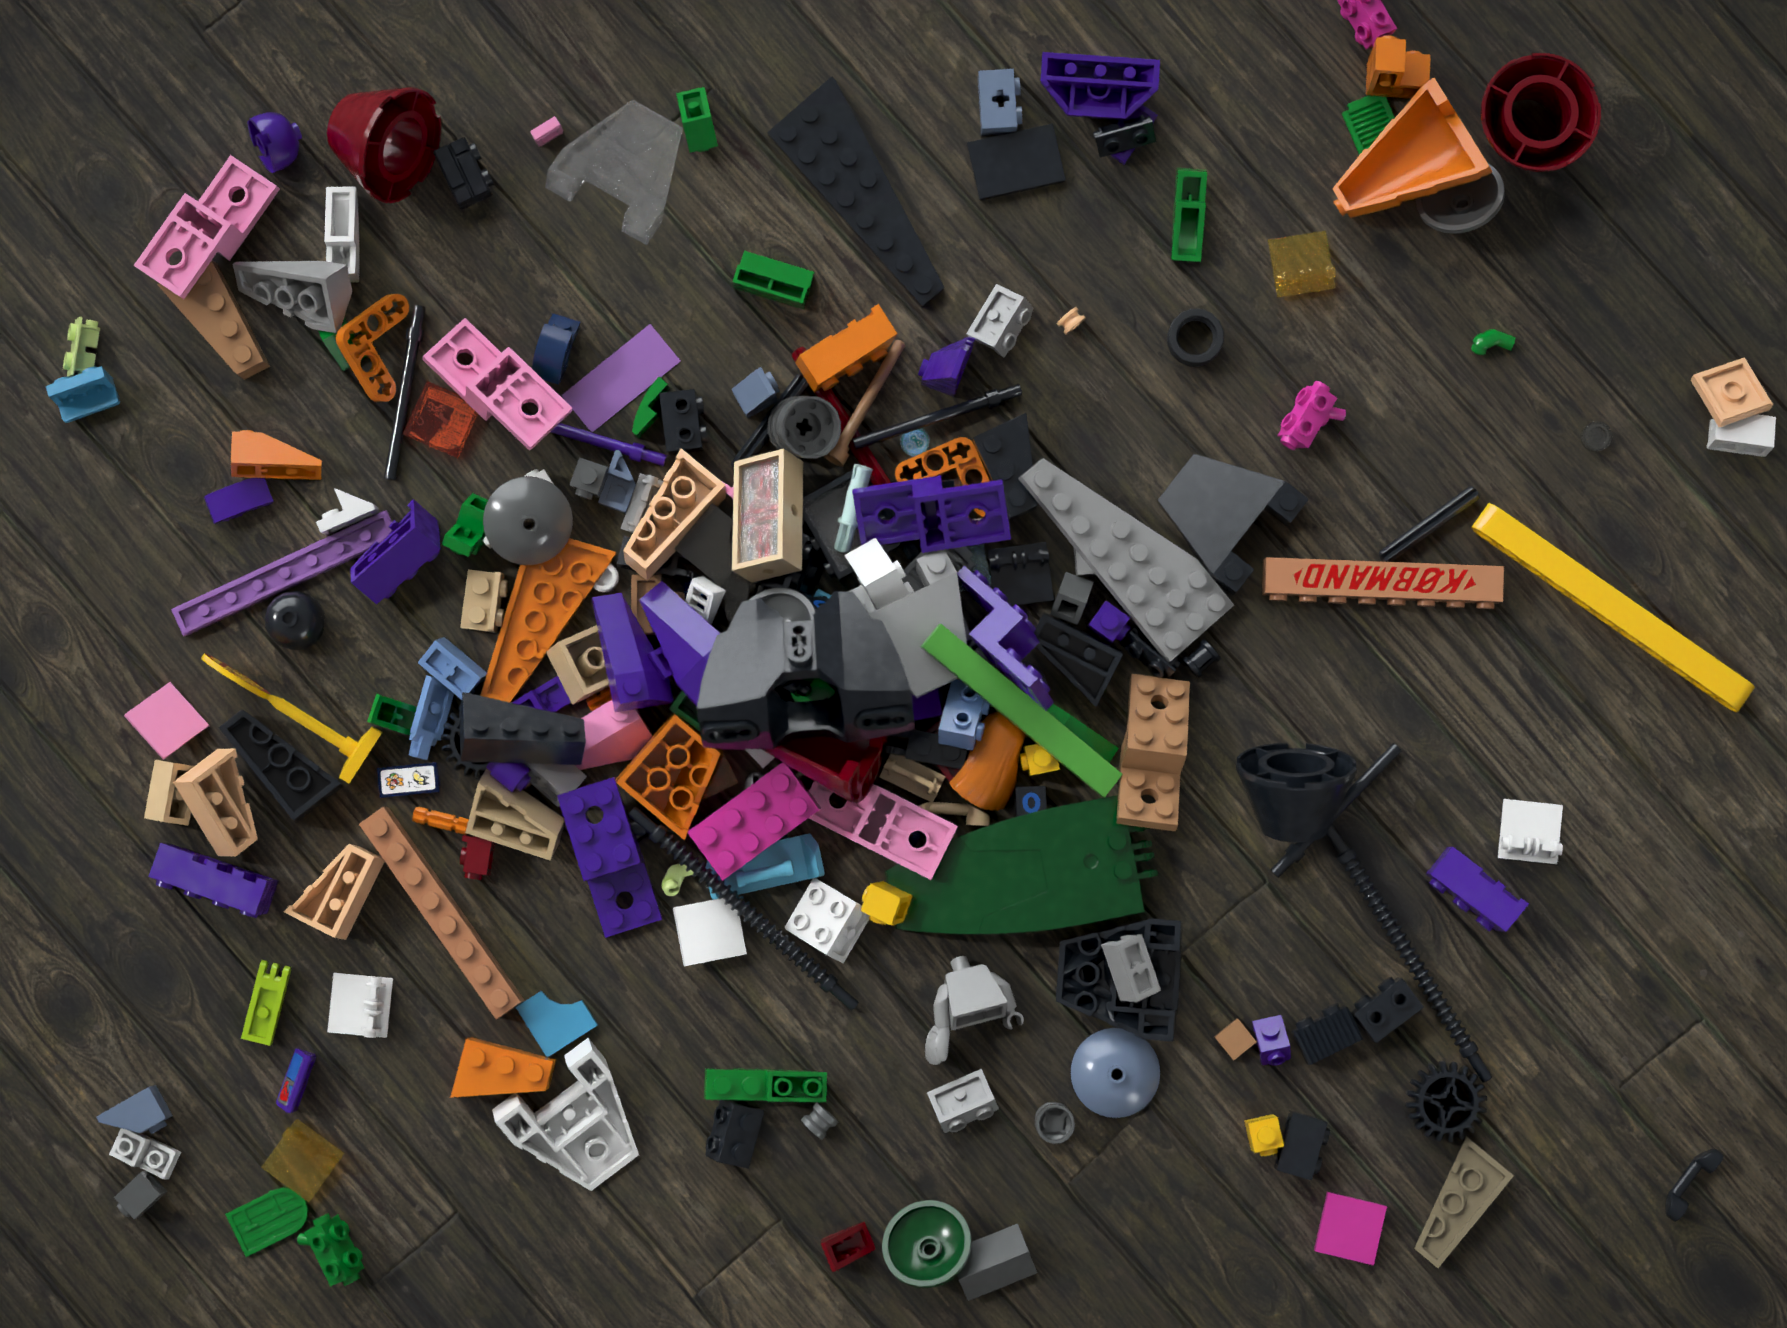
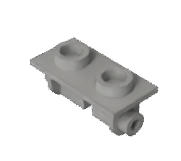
M640 473L620 529L634 533L641 518L645 516L651 500L657 494L664 481L658 480L659 478Z

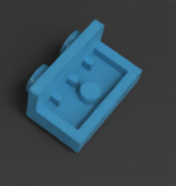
M102 366L86 368L81 374L73 377L58 378L53 384L46 386L49 398L58 405L62 420L65 423L120 404L113 378Z

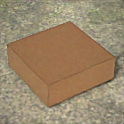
M1238 1018L1214 1036L1233 1061L1256 1043V1040Z

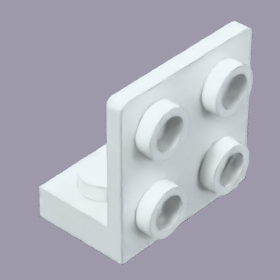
M813 878L785 925V929L824 954L844 963L869 921L870 915L861 911L862 905L851 900L822 881Z

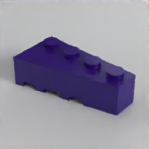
M160 843L149 877L157 880L156 885L173 890L174 886L184 889V894L197 899H201L203 896L211 899L214 905L227 909L231 906L239 909L241 914L253 918L268 913L279 880L169 843Z

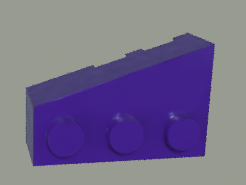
M1447 847L1426 873L1431 878L1429 884L1442 894L1447 891L1454 897L1452 901L1454 905L1465 913L1468 910L1473 912L1478 917L1475 921L1489 932L1491 929L1507 932L1529 905L1522 898L1520 900L1515 898L1505 890V885L1499 881H1494L1483 872L1481 867L1454 847Z

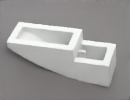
M326 187L324 240L327 246L326 261L346 264L350 282H359L356 187Z

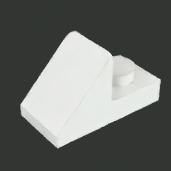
M335 489L343 510L340 512L338 509L330 510L322 514L323 519L316 523L320 533L327 536L378 514L380 511L377 506L370 502Z

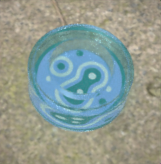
M921 428L901 435L900 444L902 450L907 455L914 457L928 450L930 439L928 433Z

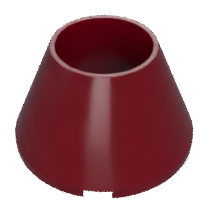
M1532 53L1528 56L1513 59L1496 72L1485 89L1481 103V122L1486 138L1493 149L1504 160L1521 169L1546 172L1566 167L1579 159L1588 150L1598 133L1601 120V104L1598 102L1594 89L1595 85L1582 68L1562 56L1550 53ZM1519 100H1534L1545 105L1554 116L1556 122L1555 138L1547 141H1536L1524 136L1514 124L1512 104Z
M405 87L352 93L340 100L334 108L328 122L327 141L332 152L372 198L383 203H396L410 196L412 193L409 190L417 181L423 183L436 159L433 152L439 149L441 140V116L436 114L434 107L436 104L435 99L428 92L419 88Z

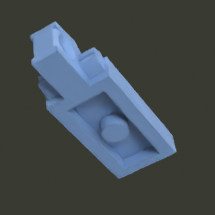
M426 675L410 730L409 740L412 741L409 755L423 760L428 759L431 746L435 747L437 740L441 741V735L445 728L444 724L447 721L454 693L435 677Z

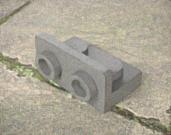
M996 284L966 334L974 337L975 341L993 349L998 355L1005 357L1008 351L1014 347L1017 336L1023 326L1029 322L1034 308L1023 296Z
M982 1069L927 1092L944 1133L960 1131L966 1127L967 1123L977 1119L985 1120L999 1109Z

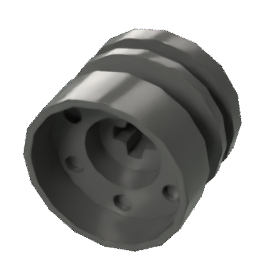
M791 396L781 400L772 409L768 418L767 431L771 443L777 450L785 449L798 458L816 459L827 455L836 446L841 435V421L838 412L830 402L820 397ZM797 423L804 426L803 431L796 428Z

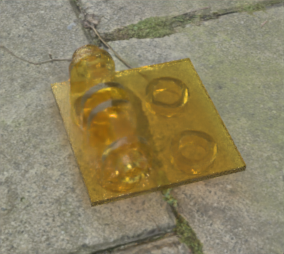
M1326 231L1268 240L1277 298L1335 289L1334 277H1336L1335 266L1331 264Z
M296 1118L291 1127H288L282 1134L283 1138L261 1168L310 1202L345 1153Z

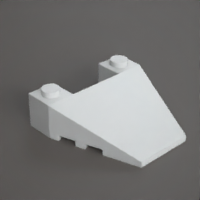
M587 1038L564 1055L569 1070L578 1081L535 1113H533L518 1093L512 1094L492 1109L495 1123L515 1146L527 1150L540 1161L547 1162L557 1168L560 1173L592 1191L639 1154L607 1061L591 1040Z

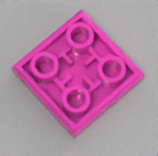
M1327 1192L1314 1251L1374 1265L1387 1206Z

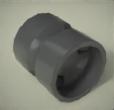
M1056 1101L1047 1102L1039 1107L1034 1117L1035 1128L1040 1137L1046 1142L1053 1144L1062 1143L1073 1134L1075 1127L1074 1117L1070 1110L1062 1103Z

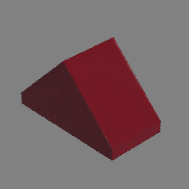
M865 1221L824 1237L821 1240V1246L832 1272L841 1269L876 1249Z

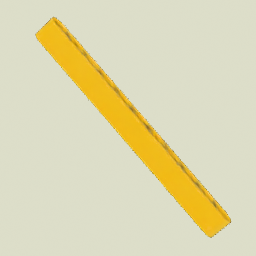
M1488 503L1471 527L1484 540L1726 708L1738 713L1754 690V685L1499 507Z

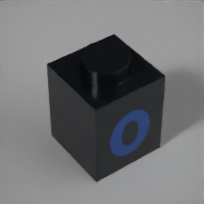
M1046 786L1015 787L1016 817L1047 809Z

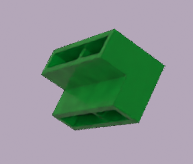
M744 251L740 265H737L732 283L734 289L804 310L815 273Z

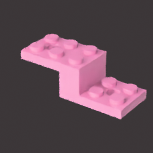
M230 155L199 201L184 193L134 266L182 299H185L216 253H219L229 261L231 260L280 188ZM243 189L245 191L244 199L241 202L234 203L232 201L233 193ZM174 252H182L181 262L177 265H170V256Z
M466 318L423 356V361L485 421L493 415L529 451L572 412V407L510 347L501 353ZM460 353H469L473 357V362L469 365H461L456 357ZM527 402L534 403L538 407V412L535 415H526L522 411V405Z
M815 781L809 790L821 807L809 819L930 880L958 827L874 784L860 803L847 800L845 806L839 809L832 807L829 802L831 794L834 793ZM914 831H921L926 836V844L921 848H913L909 843V836Z

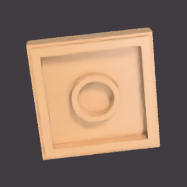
M1745 357L1694 374L1691 378V382L1718 427L1769 411L1773 406Z

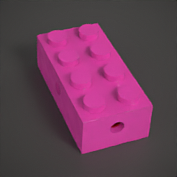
M782 762L687 833L720 878L724 880L820 810L821 807L793 768Z

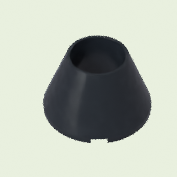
M1288 743L1256 746L1239 754L1236 764L1237 773L1262 833L1272 839L1285 842H1310L1323 838L1327 834L1357 773L1356 761L1349 754L1335 748L1306 743V749L1288 748Z

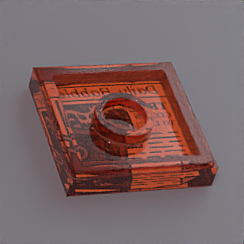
M427 381L403 435L458 459L478 413L458 394Z

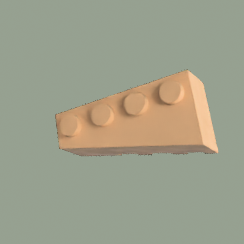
M680 449L676 460L664 477V482L659 491L651 500L645 516L641 518L623 550L625 563L647 581L726 498L725 484L683 449Z

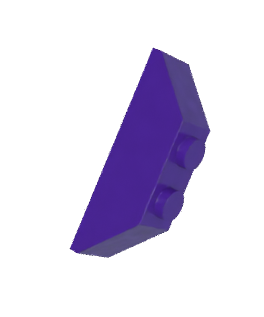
M1042 52L1040 83L1067 116L1127 120L1158 91L1160 60Z

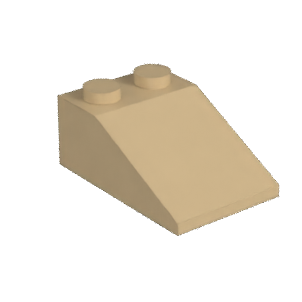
M597 625L557 642L546 652L572 705L609 687Z

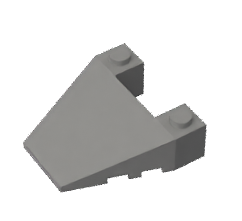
M945 550L933 551L916 559V572L924 588L878 610L875 609L863 585L848 591L855 593L871 618L883 622L903 664L911 693L916 698L958 679L921 648V645L936 626L942 624L967 645L957 571Z

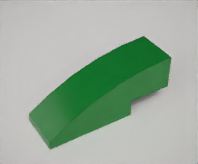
M1176 168L1171 260L1201 262L1206 208L1207 171L1205 169Z

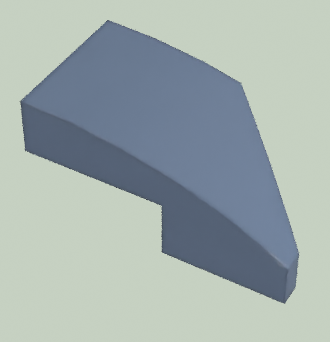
M615 450L607 472L608 477L598 503L626 513L636 484L621 452Z

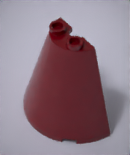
M888 735L848 743L829 737L795 739L781 744L774 749L761 750L849 802L860 803L869 793L877 777L883 759L880 757V753L883 750V743H887Z

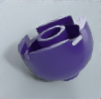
M274 112L262 113L249 118L250 120L247 121L248 131L254 147L258 146L263 155L259 156L265 168L270 173H273L291 165L298 156V140L302 139L298 125L295 122L291 124L285 116Z

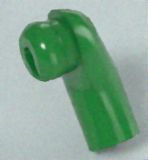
M1489 329L1474 337L1471 349L1477 355L1486 354L1487 349L1495 345L1511 351L1516 337L1495 329Z

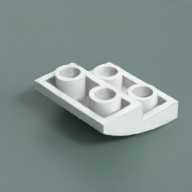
M723 898L673 908L684 966L747 954L740 916H737L738 911L736 909L732 911L730 904L725 905Z

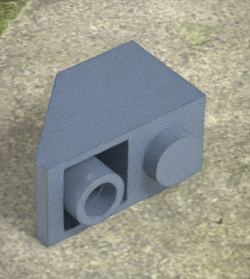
M760 367L733 387L732 392L748 419L776 403L778 400L776 393L779 392V389L771 372L769 371L765 374Z

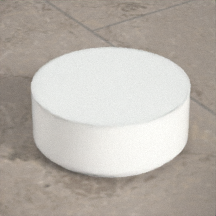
M609 564L593 588L599 592H610L615 589L619 582L617 569Z

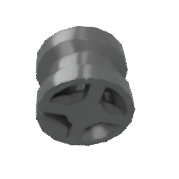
M818 1102L813 1106L811 1114L805 1115L801 1119L803 1124L821 1140L826 1137V1131L830 1127H835L838 1124L837 1119Z

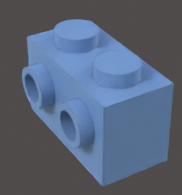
M956 679L951 682L939 725L938 744L973 751L976 740H982L985 723H981L983 715H988L990 704L961 680Z

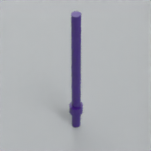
M559 423L551 431V433L614 452L619 450L621 454L628 455L629 459L637 462L644 460L664 466L667 460V455L645 449V445L635 442L633 445L562 423Z

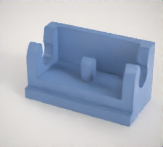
M445 637L435 640L418 661L419 665L460 699H462V692L474 694L476 692L475 688L485 681L487 675L485 670Z

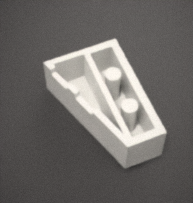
M876 538L845 555L848 563L857 574L860 585L864 586L876 610L914 592L908 581L903 583L902 578L906 575L899 562H891Z

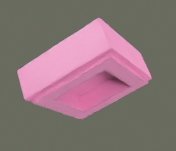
M554 116L530 132L537 145L541 147L561 135L563 129Z

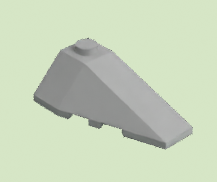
M327 261L235 262L233 264L238 290L265 305L271 303L283 309V314L290 318L295 315L305 320V325L312 329L337 333L341 328L352 295V287L346 264Z

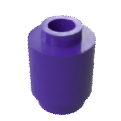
M489 762L486 767L491 771L490 775L512 793L516 789L521 792L532 779L529 776L531 769L524 763Z

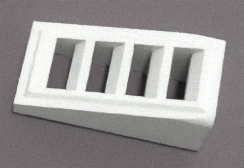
M704 576L696 577L691 581L685 602L711 625L726 590ZM701 594H704L705 596H707V600H705L704 598H702V597H701ZM700 603L705 606L704 610L698 607L697 604Z

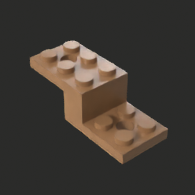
M1131 674L1127 730L1120 753V772L1123 775L1119 778L1116 824L1176 832L1178 827L1180 774L1187 757L1189 681ZM1154 701L1162 702L1166 706V708L1162 710L1156 709L1153 707L1151 703ZM1151 795L1156 802L1152 804L1146 803L1142 800L1141 796Z

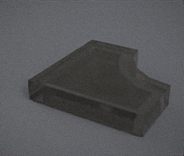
M712 503L674 548L720 587L733 573L732 553L729 546L733 519Z

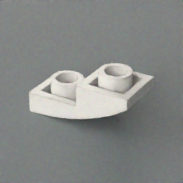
M122 1128L109 1155L133 1167H140L162 1179L170 1178L181 1154L180 1151L153 1138Z

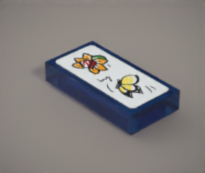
M438 762L377 768L380 798L440 792Z

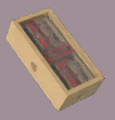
M785 449L735 461L732 571L750 582L802 571L803 461Z

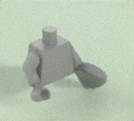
M966 956L956 957L950 962L953 972L945 975L944 984L937 991L933 1005L935 1025L929 1031L925 1044V1058L932 1065L940 1064L947 1059L950 1028L952 1031L1003 1017L1004 1027L1012 1029L1010 1023L1012 1016H1015L1018 1025H1022L1024 1022L1022 1014L1015 1012L1014 1008L1017 1005L1010 984L996 973L990 972L984 964L970 967Z

